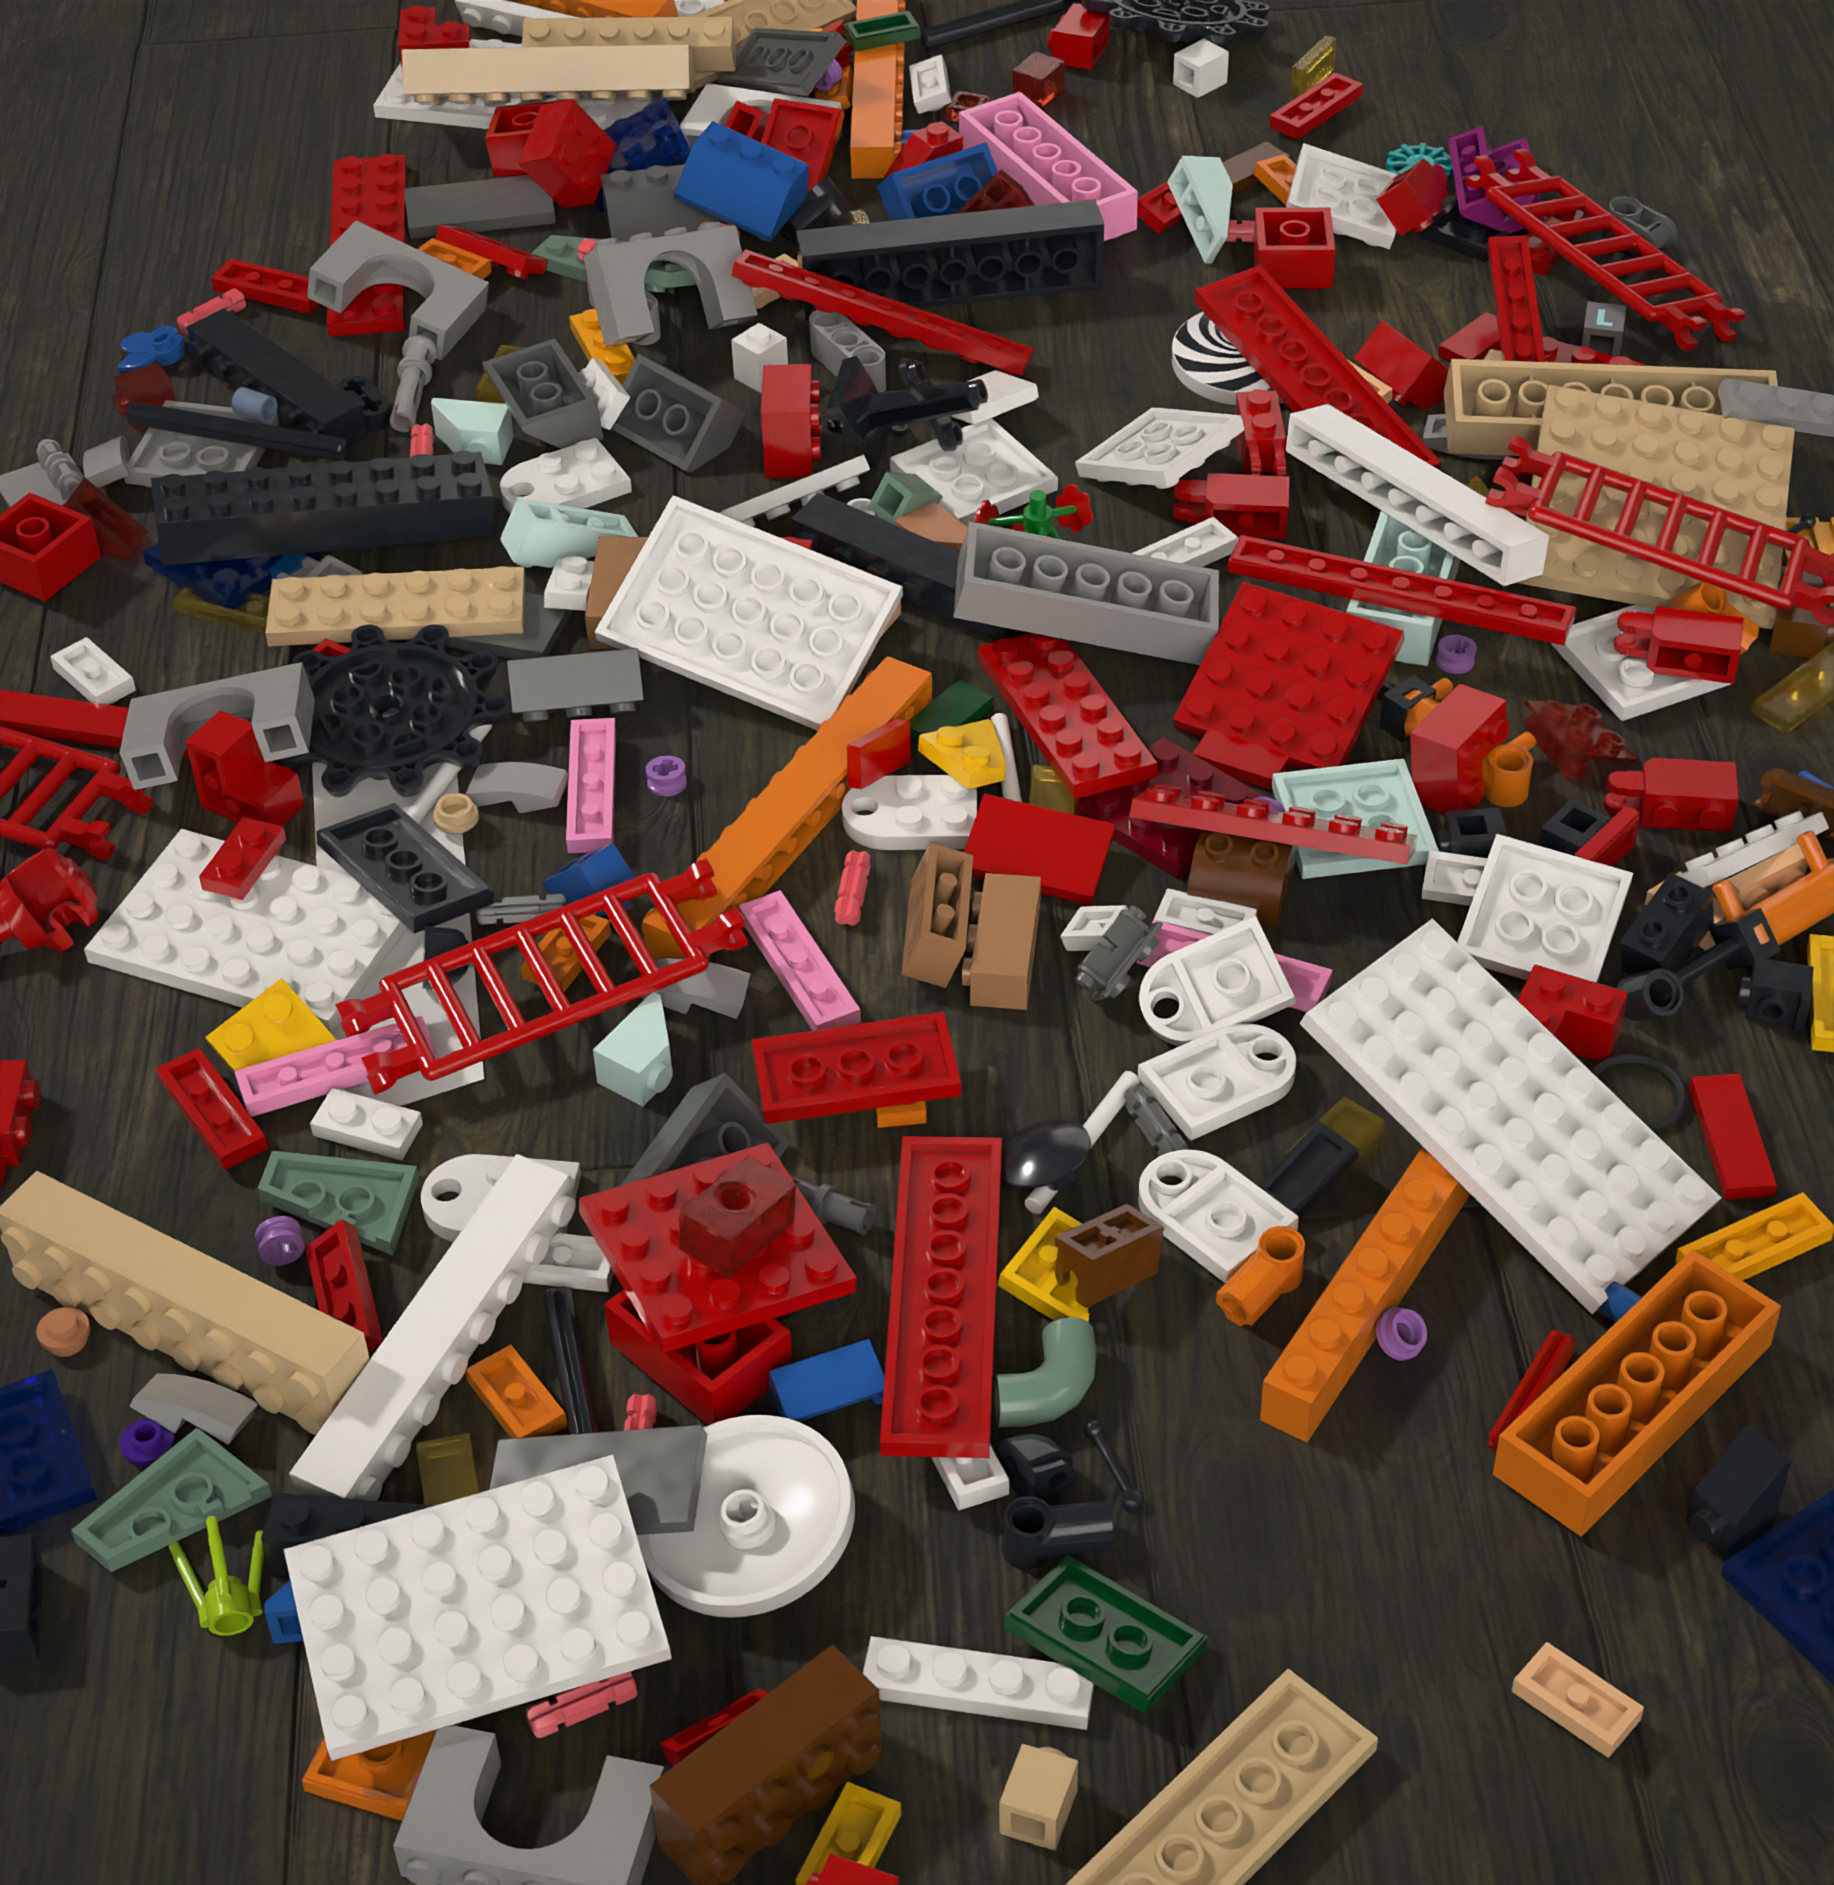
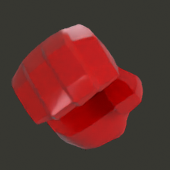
M51 848L42 849L18 865L0 881V944L13 937L14 939H19L28 950L46 947L58 952L67 951L73 946L74 942L64 928L68 924L77 921L89 927L99 918L96 901L98 900L96 887L88 874L81 870L71 858L64 857Z

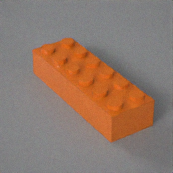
M1692 1249L1499 1435L1493 1475L1582 1537L1771 1346L1781 1305Z

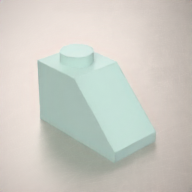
M442 398L432 399L431 406L435 433L454 453L458 451L481 452L485 464L502 465L514 437L511 412L506 404Z
M656 992L651 993L593 1049L597 1083L642 1107L656 1093L665 1090L673 1077L661 995Z

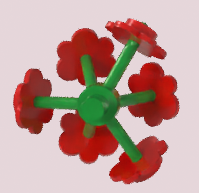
M1070 484L1064 488L1062 495L1057 496L1056 505L1058 508L1051 509L1050 506L1046 505V493L1044 491L1035 490L1030 493V505L1025 507L1022 515L999 517L997 506L995 504L991 505L989 500H983L974 518L975 523L996 527L1012 525L1013 528L1011 530L1061 539L1053 526V518L1057 517L1062 527H1070L1074 533L1082 531L1083 526L1092 523L1093 511L1090 508L1089 495L1085 492L1081 493L1077 485Z

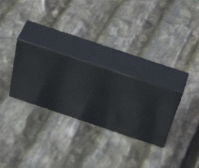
M1319 1121L1258 1187L1299 1217V1221L1359 1157L1358 1148Z

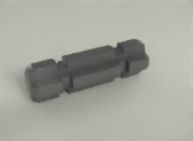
M562 893L546 894V899H540V895L502 896V901H496V897H494L493 904L476 910V918L480 925H496L497 920H503L504 924L521 923L567 905V900Z
M1139 1085L1125 1092L1126 1102L1124 1106L1133 1118H1137L1135 1122L1152 1147L1158 1150L1156 1153L1159 1156L1173 1151L1188 1150V1145L1181 1135L1175 1133L1177 1131L1160 1105L1154 1102L1155 1098L1146 1086Z

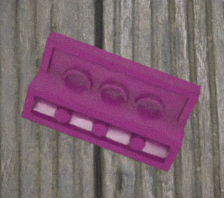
M1483 126L1449 138L1461 216L1500 231H1507L1509 234L1524 229L1523 226L1486 198L1485 189L1471 188L1465 181L1467 176H1481L1480 169L1473 164L1476 156L1486 155L1494 162L1498 174L1510 183H1516L1507 179L1505 174L1509 169L1517 168L1520 170L1519 162L1512 157L1515 150L1526 149L1532 154L1527 137L1493 150ZM1540 194L1512 198L1520 205L1541 202ZM1544 217L1538 218L1542 222L1545 221Z

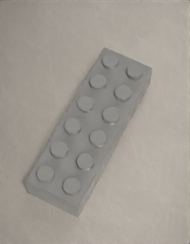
M969 521L958 557L953 618L1201 665L1216 633L1219 631V571Z

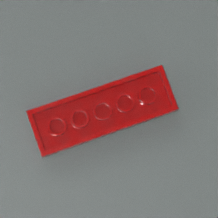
M1030 633L1011 639H999L991 644L977 647L978 662L1073 799L1158 777L1156 760L1066 639Z
M1154 784L1153 788L1146 789L1132 799L1130 817L1406 865L1415 853L1418 835L1407 833L1408 826L1398 823L1381 822L1380 827L1374 828L1362 826V818L1351 815L1335 814L1334 819L1327 820L1316 818L1317 811L1309 808L1291 806L1288 812L1270 810L1271 803L1266 801L1244 799L1243 804L1226 803V795L1207 791H1199L1198 796L1180 795V787L1167 784Z

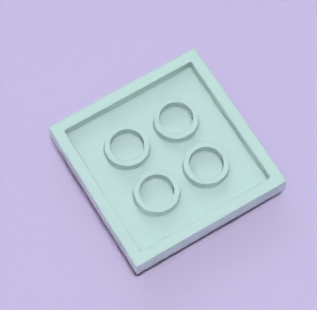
M1404 759L1273 774L1272 789L1275 798L1282 804L1286 812L1289 811V807L1294 806L1316 810V818L1327 820L1334 819L1335 814L1351 815L1362 818V826L1374 828L1380 827L1381 822L1398 823L1408 826L1407 833L1418 835L1415 853L1407 865L1297 846L1296 862L1302 879L1427 864L1429 850L1438 851Z

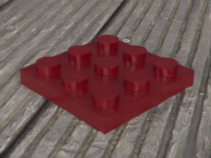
M1162 737L1147 748L1157 762L1158 777L1083 797L1075 803V815L1116 824L1113 838L1115 842L1176 879H1180L1191 870L1194 851L1201 829L1130 817L1132 799L1146 789L1153 788L1154 784L1180 787V795L1191 797L1198 796L1199 791L1226 795L1225 802L1232 804H1243L1244 799H1254L1264 795Z

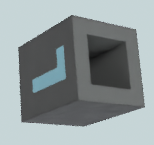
M1588 301L1581 346L1592 348L1597 352L1620 356L1627 305Z

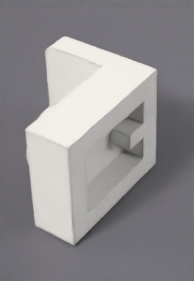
M1127 906L1080 907L1060 936L1066 950L1091 951L1097 943H1100L1112 953L1115 947L1102 936L1119 915L1122 909L1128 910Z

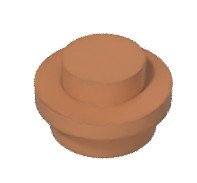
M62 1307L47 1313L38 1323L36 1333L39 1343L44 1349L55 1356L67 1357L78 1353L84 1348L90 1334V1323L83 1311L73 1307Z

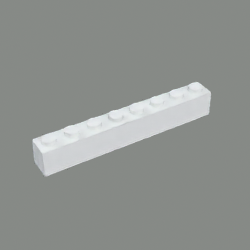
M1329 404L1290 414L1286 452L1503 586L1543 574L1549 540L1548 534L1502 507L1486 504L1487 498Z
M515 1155L290 1471L289 1475L296 1494L378 1500L383 1482L394 1467L401 1466L406 1460L411 1448V1442L423 1425L426 1426L432 1422L445 1392L451 1384H456L461 1380L467 1368L468 1359L479 1343L484 1344L490 1338L495 1327L496 1318L505 1305L512 1304L518 1297L523 1279L528 1274L531 1265H538L543 1261L549 1248V1242L560 1226H566L571 1220L575 1211L576 1201L573 1198L568 1174L521 1155Z

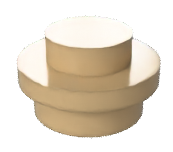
M451 793L438 800L433 812L435 826L440 831L450 834H461L476 825L479 815L476 805L467 795Z

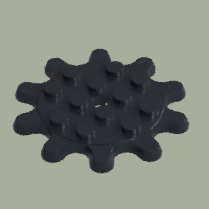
M1081 0L1084 9L1109 13L1110 24L1115 28H1130L1137 32L1156 31L1160 34L1162 40L1168 42H1178L1179 40L1195 42L1197 37H1202L1219 45H1229L1236 33L1254 37L1263 36L1269 24L1264 19L1268 15L1270 7L1260 2L1243 0Z
M371 624L362 625L352 632V648L342 656L328 657L320 652L308 650L297 654L293 658L292 664L303 663L315 698L309 753L277 759L276 761L280 766H286L290 769L311 762L326 764L327 768L321 777L322 786L334 797L348 795L360 781L367 778L374 780L388 779L398 795L412 797L421 790L423 770L433 764L447 762L463 769L475 768L481 762L484 748L482 743L473 738L469 733L479 726L505 722L512 709L509 697L503 694L483 693L477 688L481 683L495 675L498 667L497 656L490 651H477L464 657L448 655L444 651L449 641V632L441 625L433 624L423 627L412 640L406 643L387 641L380 627ZM390 708H395L394 711L383 713L388 711Z

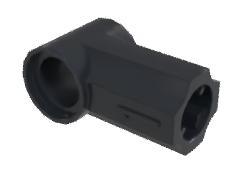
M827 176L807 192L805 200L779 232L786 241L797 245L796 231L818 229L823 224L827 225L851 205L830 177Z
M1024 1496L1010 1502L1005 1509L1002 1554L1009 1564L1019 1569L1031 1570L1038 1568L1046 1563L1049 1556L1113 1550V1519L1110 1505L1106 1501L1049 1506L1042 1499Z

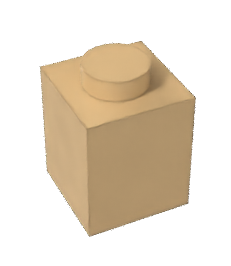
M1022 1744L999 1802V1834L1056 1851L1077 1794L1078 1760L1069 1758L1063 1752L1054 1748H1036Z

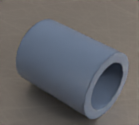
M241 387L232 398L233 412L267 424L274 419L277 413V400L272 396Z

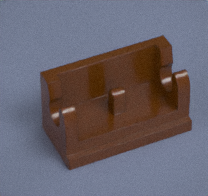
M1775 768L1763 774L1759 785L1765 788L1760 799L1753 803V809L1778 818L1797 811H1801L1803 818L1822 812L1829 829L1819 834L1834 841L1833 789L1781 768Z
M1125 1204L1056 1236L1054 1245L1058 1247L1055 1277L1058 1285L1062 1286L1069 1282L1071 1277L1070 1270H1072L1078 1281L1075 1288L1076 1302L1088 1308L1156 1275L1164 1226L1132 1206Z

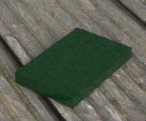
M1066 1555L1005 1614L1003 1624L1004 1630L1067 1668L1072 1669L1077 1674L1144 1714L1150 1710L1205 1651L1208 1639L1204 1634L1069 1555Z

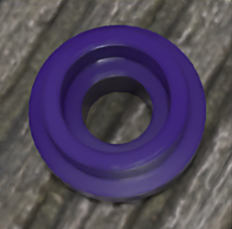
M150 1418L132 1423L125 1429L120 1439V1448L124 1458L137 1468L144 1470L175 1446L174 1433Z

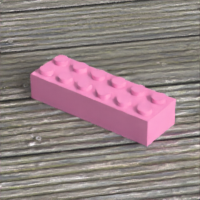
M1021 92L959 112V134L963 136V150L987 142L1005 191L1023 207L1095 199L1104 222V241L1115 239L1123 234L1137 230L1138 191Z

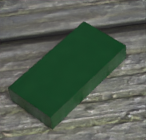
M909 11L844 24V36L855 52L921 39L920 26Z
M959 679L909 720L910 739L919 743V735L938 731L939 728L944 726L956 727L977 722L993 709V696Z

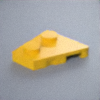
M987 719L956 727L944 726L939 728L938 731L919 735L918 751L967 789L1005 781L1007 764L991 720Z
M283 978L279 979L206 1036L208 1044L234 1074L235 1071L337 1041Z
M1053 1207L1001 1272L997 1286L1054 1321L1069 1317L1089 1321L1088 1308L1076 1302L1075 1288L1078 1281L1075 1273L1070 1270V1280L1062 1286L1058 1285L1055 1277L1058 1247L1054 1245L1055 1237L1082 1223Z

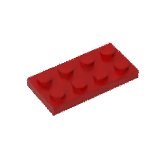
M944 1012L751 1040L765 1124L961 1096L960 1076Z

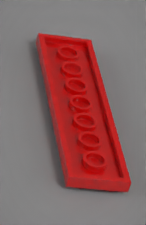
M383 154L370 158L350 156L342 160H334L330 247L355 221L406 244L407 211L405 188H407V163L405 155ZM393 283L372 285L362 290L341 313L327 307L329 337L405 331V286Z
M1261 265L1196 289L1194 302L1267 384L1277 391V395L1293 413L1329 404L1440 470L1441 461Z
M902 1136L880 1433L881 1456L990 1458L1002 1138Z

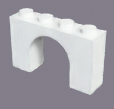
M707 83L679 126L681 159H688L693 143L712 121L725 126L736 100L759 109L768 115L774 98L841 109V102ZM841 125V129H840V132H839V136H838L837 142H838V140L840 139V137H841V135H842V125Z

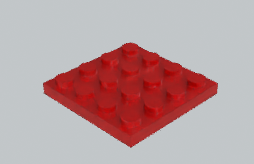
M1242 582L1218 633H1216L1173 718L1174 728L1202 738L1208 729H1212L1289 754L1290 766L1300 770L1343 766L1405 640L1404 631Z
M769 1143L579 1198L580 1215L661 1354L854 1293L856 1290L855 1274Z

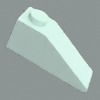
M1182 156L1167 183L1204 263L1212 264L1227 239L1233 184L1220 157Z
M517 498L500 540L513 562L523 567L535 565L551 568L554 567L557 559H563L568 556L584 558L595 556L598 537H638L625 515Z

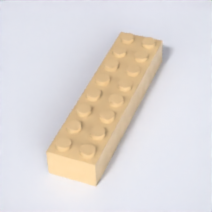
M688 44L402 50L403 93L413 97L414 102L420 105L441 104V98H449V102H455V104H476V97H485V101H490V103L504 104L511 103V97L518 96L525 103L546 102V96H556V100L574 99L576 102H581V95H591V99H595L597 102L616 101V95H627V99H630V101H651V94H662V97L666 98V100H687V93H695L694 50Z
M1451 359L1444 388L1448 453L1519 456L1517 453L1507 450L1513 435L1525 439L1532 449L1537 451L1544 399L1548 385L1723 415L1717 388L1724 378L1778 386L1776 371Z
M38 1171L28 1178L0 1206L1 1240L8 1249L13 1264V1275L22 1285L29 1289L37 1287L54 1296L64 1307L78 1308L93 1316L103 1327L109 1330L117 1328L132 1336L142 1347L148 1350L156 1348L173 1357L186 1370L195 1371L197 1369L214 1378L219 1385L235 1392L237 1390L255 1399L266 1411L274 1414L280 1412L296 1420L302 1428L313 1435H317L370 1360L363 1332Z

